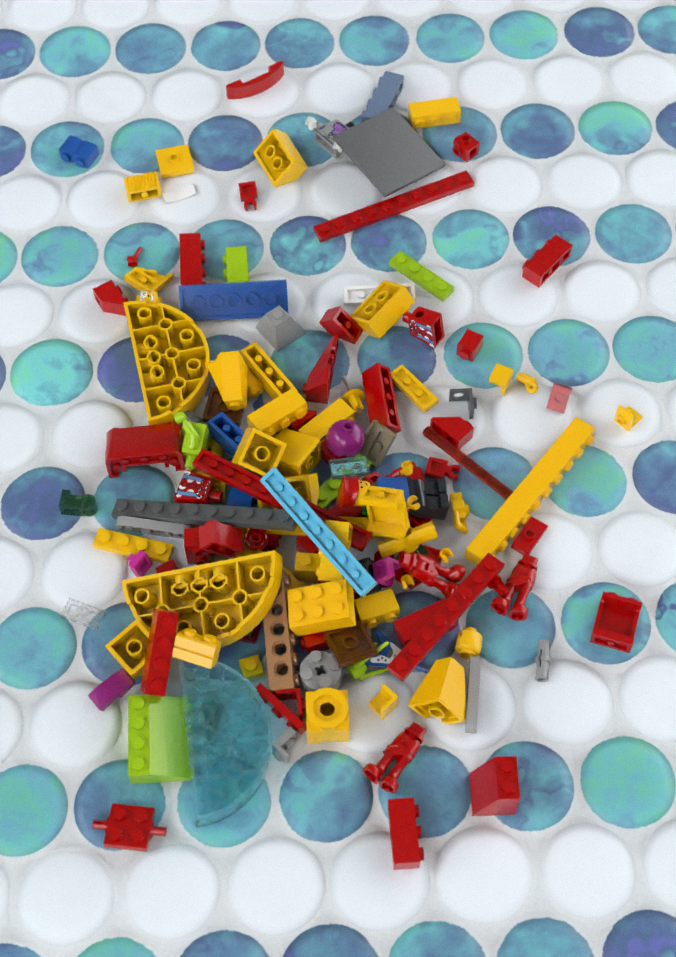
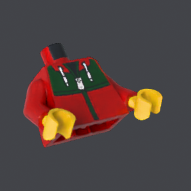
M420 544L418 549L414 551L416 554L429 556L439 565H441V560L447 564L449 562L448 557H454L450 548L439 550ZM399 552V554L396 556V560L399 561L402 552ZM403 567L394 570L395 580L402 584L404 590L407 589V586L412 590L423 583L409 572H405Z

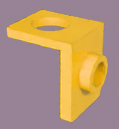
M619 405L614 421L629 431L642 419V416L630 406L625 409Z

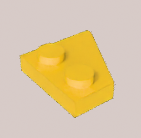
M135 267L124 275V281L139 291H156L157 293L173 280V274L171 273L165 276L157 274L156 270H146L140 267Z

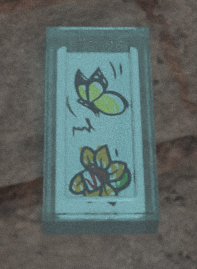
M366 456L328 461L332 480L341 479L343 475L353 477L370 474Z

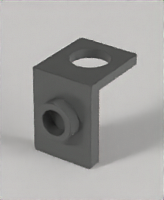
M472 388L450 389L449 402L467 401L469 419H473L474 409H477V399L473 398ZM457 393H462V394H464L463 396H460V397H455V396H453L454 394H457Z

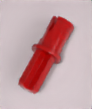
M499 575L488 585L490 589L495 590L501 597L508 596L510 588L501 581Z

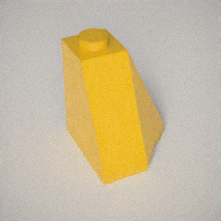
M239 351L220 352L215 361L211 360L208 363V369L228 410L237 411L247 408L248 367Z
M452 657L436 660L409 701L408 706L418 715L427 719L430 716L441 718L442 723L449 725L465 722L464 667Z

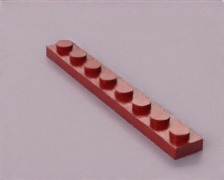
M488 553L389 663L387 670L403 682L500 573L505 564Z

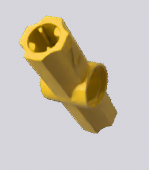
M430 521L415 528L409 527L404 539L389 537L376 543L382 558L402 551L414 552L420 544L438 538V534L433 521Z

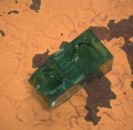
M62 489L59 503L62 515L93 516L97 513L98 506L93 495L77 496L72 495L70 490Z

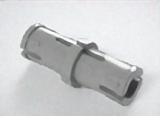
M547 639L538 641V654L535 657V663L537 664L535 680L538 682H547L549 679V665H551L552 659L550 658L551 642Z

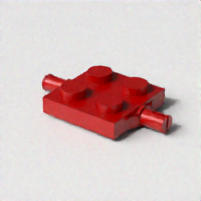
M112 803L107 820L94 819L92 824L93 829L105 830L106 834L103 843L105 848L148 852L149 842L153 835L166 837L167 827L154 826L155 808Z

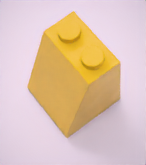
M286 428L274 435V438L287 444L277 466V470L283 476L310 474L321 460V439Z

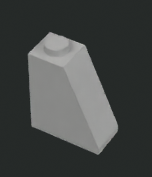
M280 305L266 313L256 326L259 333L277 352L306 334V331Z

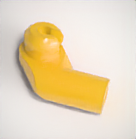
M518 373L516 380L524 383L529 393H536L538 391L536 379L527 374Z

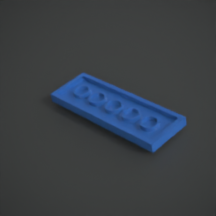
M286 279L178 286L180 311L188 315L193 321L262 318L266 313L279 305L288 313Z

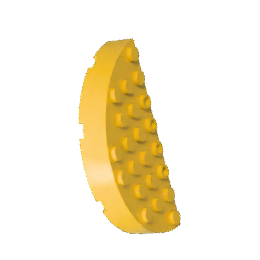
M147 301L123 302L149 425L176 422L174 413L180 411L184 413L187 410L193 412L208 390L211 373L208 369L210 354L207 340L202 330L198 328L188 315L172 306L163 303L152 304Z
M273 550L122 580L125 600L135 619L149 633L154 608L175 611L179 613L175 639L177 633L182 629L191 628L196 630L197 634L203 636L205 634L214 635L216 640L222 641L221 647H224L251 632L272 607L282 579V556Z

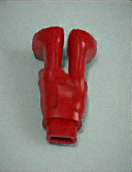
M403 551L399 559V566L403 567L405 572H409L413 577L429 587H436L445 597H449L459 586L457 582L461 581L466 573L465 567L460 564L447 568L439 565L429 556L414 552L408 553ZM439 575V576L443 577V578L446 579L448 582L437 578V576Z
M524 554L522 560L518 561L505 583L510 588L508 596L495 597L492 600L491 608L495 612L506 616L514 593L519 591L516 601L509 612V618L516 621L527 619L528 609L525 607V602L536 580L537 558Z
M413 722L409 728L406 727L383 751L384 756L376 765L372 763L365 765L363 773L375 784L380 781V787L386 792L395 794L399 788L397 780L406 765L415 758L420 749V744L423 742L422 737L425 735L426 730ZM397 761L391 771L382 778L391 762Z

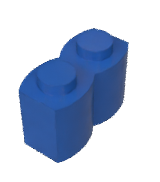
M71 135L68 136L58 149L62 160L75 163L80 168H89L99 156L98 147L95 144Z

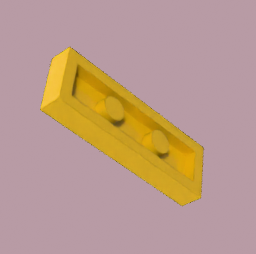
M403 364L391 371L392 382L423 413H426L438 404L439 399Z

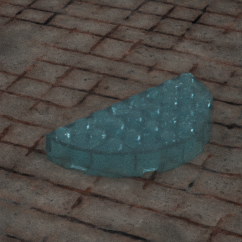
M179 659L195 825L198 828L228 818L246 805L255 795L266 776L271 759L272 724L265 702L258 694L257 689L241 673L221 662H218L212 669Z

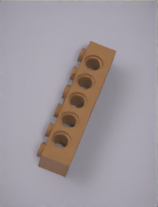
M282 569L280 583L281 592L276 596L272 607L263 618L269 691L273 695H275V690L298 688V685L301 684L300 675L296 672V665L299 664L298 654L294 652V645H297L296 634L289 628L287 590H289L288 586H291V578L284 569ZM283 608L281 614L275 615L276 609ZM280 627L285 628L284 632L281 635H276V632ZM286 647V652L283 655H278L279 649ZM288 667V672L285 675H280L281 669Z

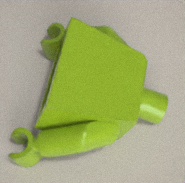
M180 411L174 413V418L177 424L182 422L184 424L182 426L184 436L182 453L186 459L184 467L195 470L196 468L193 467L192 462L202 448L208 451L212 436L207 424L187 421L186 414Z

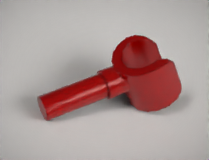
M138 247L134 256H127L128 266H138V257L142 247Z

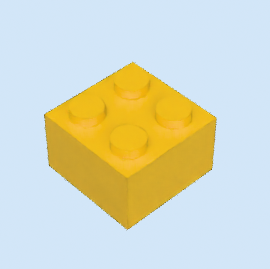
M247 427L231 463L263 477L273 467L277 468L287 444L255 428Z
M137 619L105 645L108 652L134 681L143 675L150 634Z

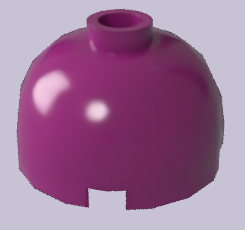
M342 419L333 423L326 437L327 448L338 457H343V455L354 457L358 455L364 444L362 428L358 423L348 419Z

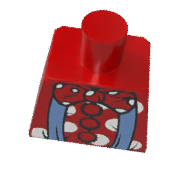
M417 307L413 313H404L402 321L409 324L410 334L432 348H435L445 337L441 313L423 307Z
M185 470L174 496V502L208 505L211 502L220 504L223 499V492L215 491L213 479Z

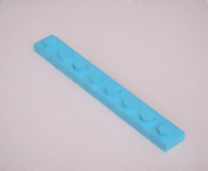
M273 467L260 479V482L361 597H364L378 584L277 468Z

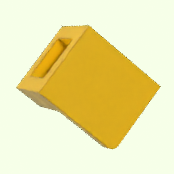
M496 363L489 377V382L501 386V395H505L512 381L514 369Z
M383 684L381 685L380 693L368 703V706L384 720L398 706V696Z

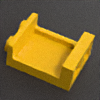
M365 485L358 499L359 503L366 505L369 525L366 530L371 532L372 535L404 539L410 527L404 491Z

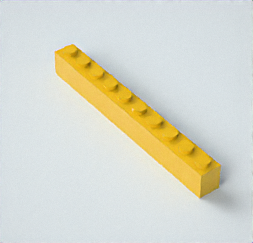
M578 417L574 418L468 545L465 551V558L477 566L488 553L497 558L496 555L499 551L503 552L506 549L509 539L516 537L520 530L519 527L522 524L525 525L530 519L531 512H536L542 503L541 500L551 494L554 484L558 485L561 482L564 472L571 470L574 464L573 461L583 455L586 445L590 446L595 439L593 436L594 427Z

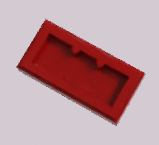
M531 516L511 544V548L522 555H530L546 532L548 525Z

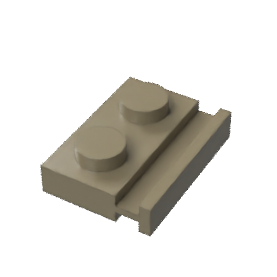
M373 420L364 435V444L360 454L371 461L375 467H380L397 435L384 425L379 424L377 420Z

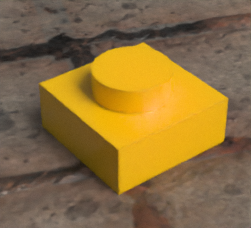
M258 654L238 660L244 681L264 676Z

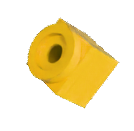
M321 688L316 691L305 692L308 744L321 743L323 741L331 743V741L350 742L348 690Z

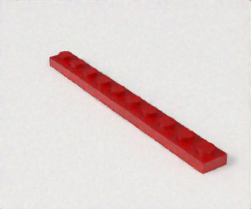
M466 170L313 226V231L321 243L474 186V181Z
M203 448L192 462L193 467L276 509H284L260 482L261 477ZM305 500L324 523L326 520L349 522ZM351 523L353 526L351 547L363 552L372 538V533Z

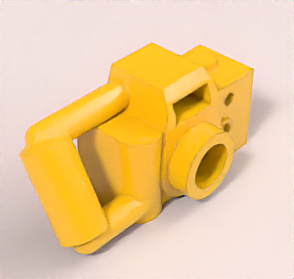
M461 492L450 493L449 504L453 526L462 534H467L469 529L467 528L466 516L470 515L469 505L465 504Z

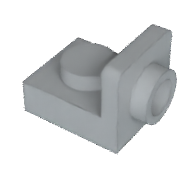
M291 727L286 729L272 743L273 756L279 762L284 761L286 764L290 762V756L285 749L289 750L296 743V732Z

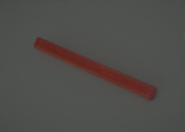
M430 426L423 430L422 433L426 438L505 500L513 493L512 490Z

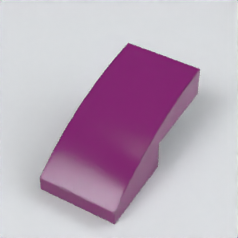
M122 668L98 685L88 697L100 711H104L117 697L122 698L136 683Z

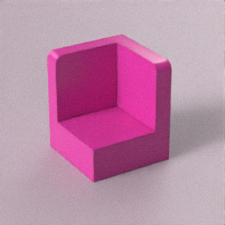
M386 556L372 563L375 581L387 587L393 586L394 570L401 568L399 561Z

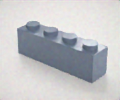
M385 71L383 77L379 78L378 87L373 90L372 99H369L367 102L366 111L363 110L361 120H368L395 106L404 86V75Z

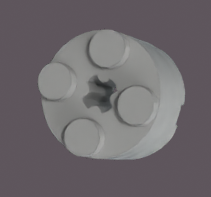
M315 650L304 658L300 666V680L303 690L305 692L316 691L321 688L339 690L341 686V668L338 667L331 653Z

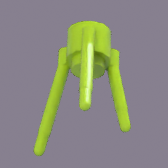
M386 641L377 647V652H380L389 645V642ZM370 658L346 666L353 680L359 678L360 681L388 670L386 667L365 674V671L368 670L365 662Z

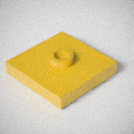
M188 144L155 150L162 179L195 173Z

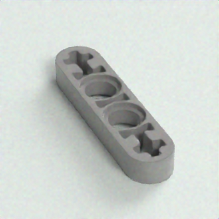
M118 516L116 528L120 530L184 539V529L191 528L183 524L128 516Z
M470 656L465 733L476 734L481 665V657Z

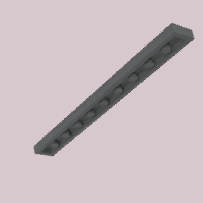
M117 499L111 514L114 519H117L118 516H128L204 525L209 520H217L219 523L232 525L233 527L295 531L297 524L285 509Z

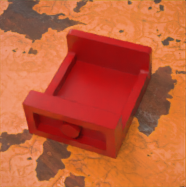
M603 592L590 642L630 653L643 603L635 598H625L613 592Z

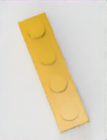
M102 528L98 529L93 542V548L127 556L130 554L136 555L141 550L146 552L151 561L162 564L171 559L174 545Z

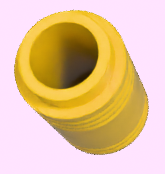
M248 368L247 395L250 398L258 397L259 394H262L264 385Z

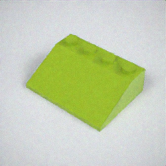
M148 694L128 695V777L131 784L195 780L193 699Z

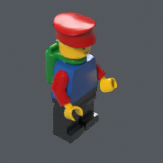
M410 460L404 461L401 464V470L397 469L389 475L377 478L375 484L372 485L368 481L359 480L358 476L346 477L343 475L337 494L338 508L360 506L362 507L363 515H367V517L366 505H361L358 499L365 485L403 490L408 517L415 516L445 520L450 505L448 495L446 494L445 479L437 478L436 482L403 476H409L413 472V465Z

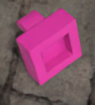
M141 550L136 555L130 554L126 559L130 562L128 566L136 577L144 576L153 565L146 552Z

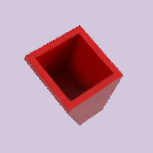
M517 756L493 757L469 773L472 816L516 814L521 799Z

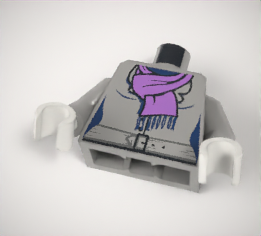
M308 117L305 125H309L308 128L310 130H314L315 142L335 159L344 151L332 139L333 136L355 126L352 122L344 125L339 120L319 123L313 117Z

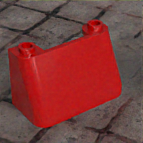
M169 422L167 424L112 428L106 433L105 464L109 478H118L119 472L121 470L127 472V467L157 463H165V468L169 467L170 464L175 466L176 471H185L181 425L176 422Z

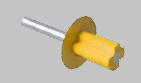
M342 376V380L348 390L342 400L352 407L355 413H361V410L364 409L362 404L364 392L360 389H351L346 376Z

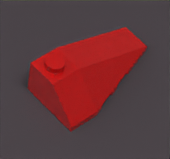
M337 333L334 334L312 369L307 383L303 384V394H306V402L328 404L339 345V334Z

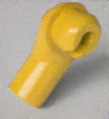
M211 438L209 448L212 450L211 453L222 458L223 448Z

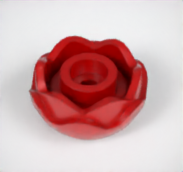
M251 528L243 538L246 547L252 551L264 549L269 541V537L264 529Z

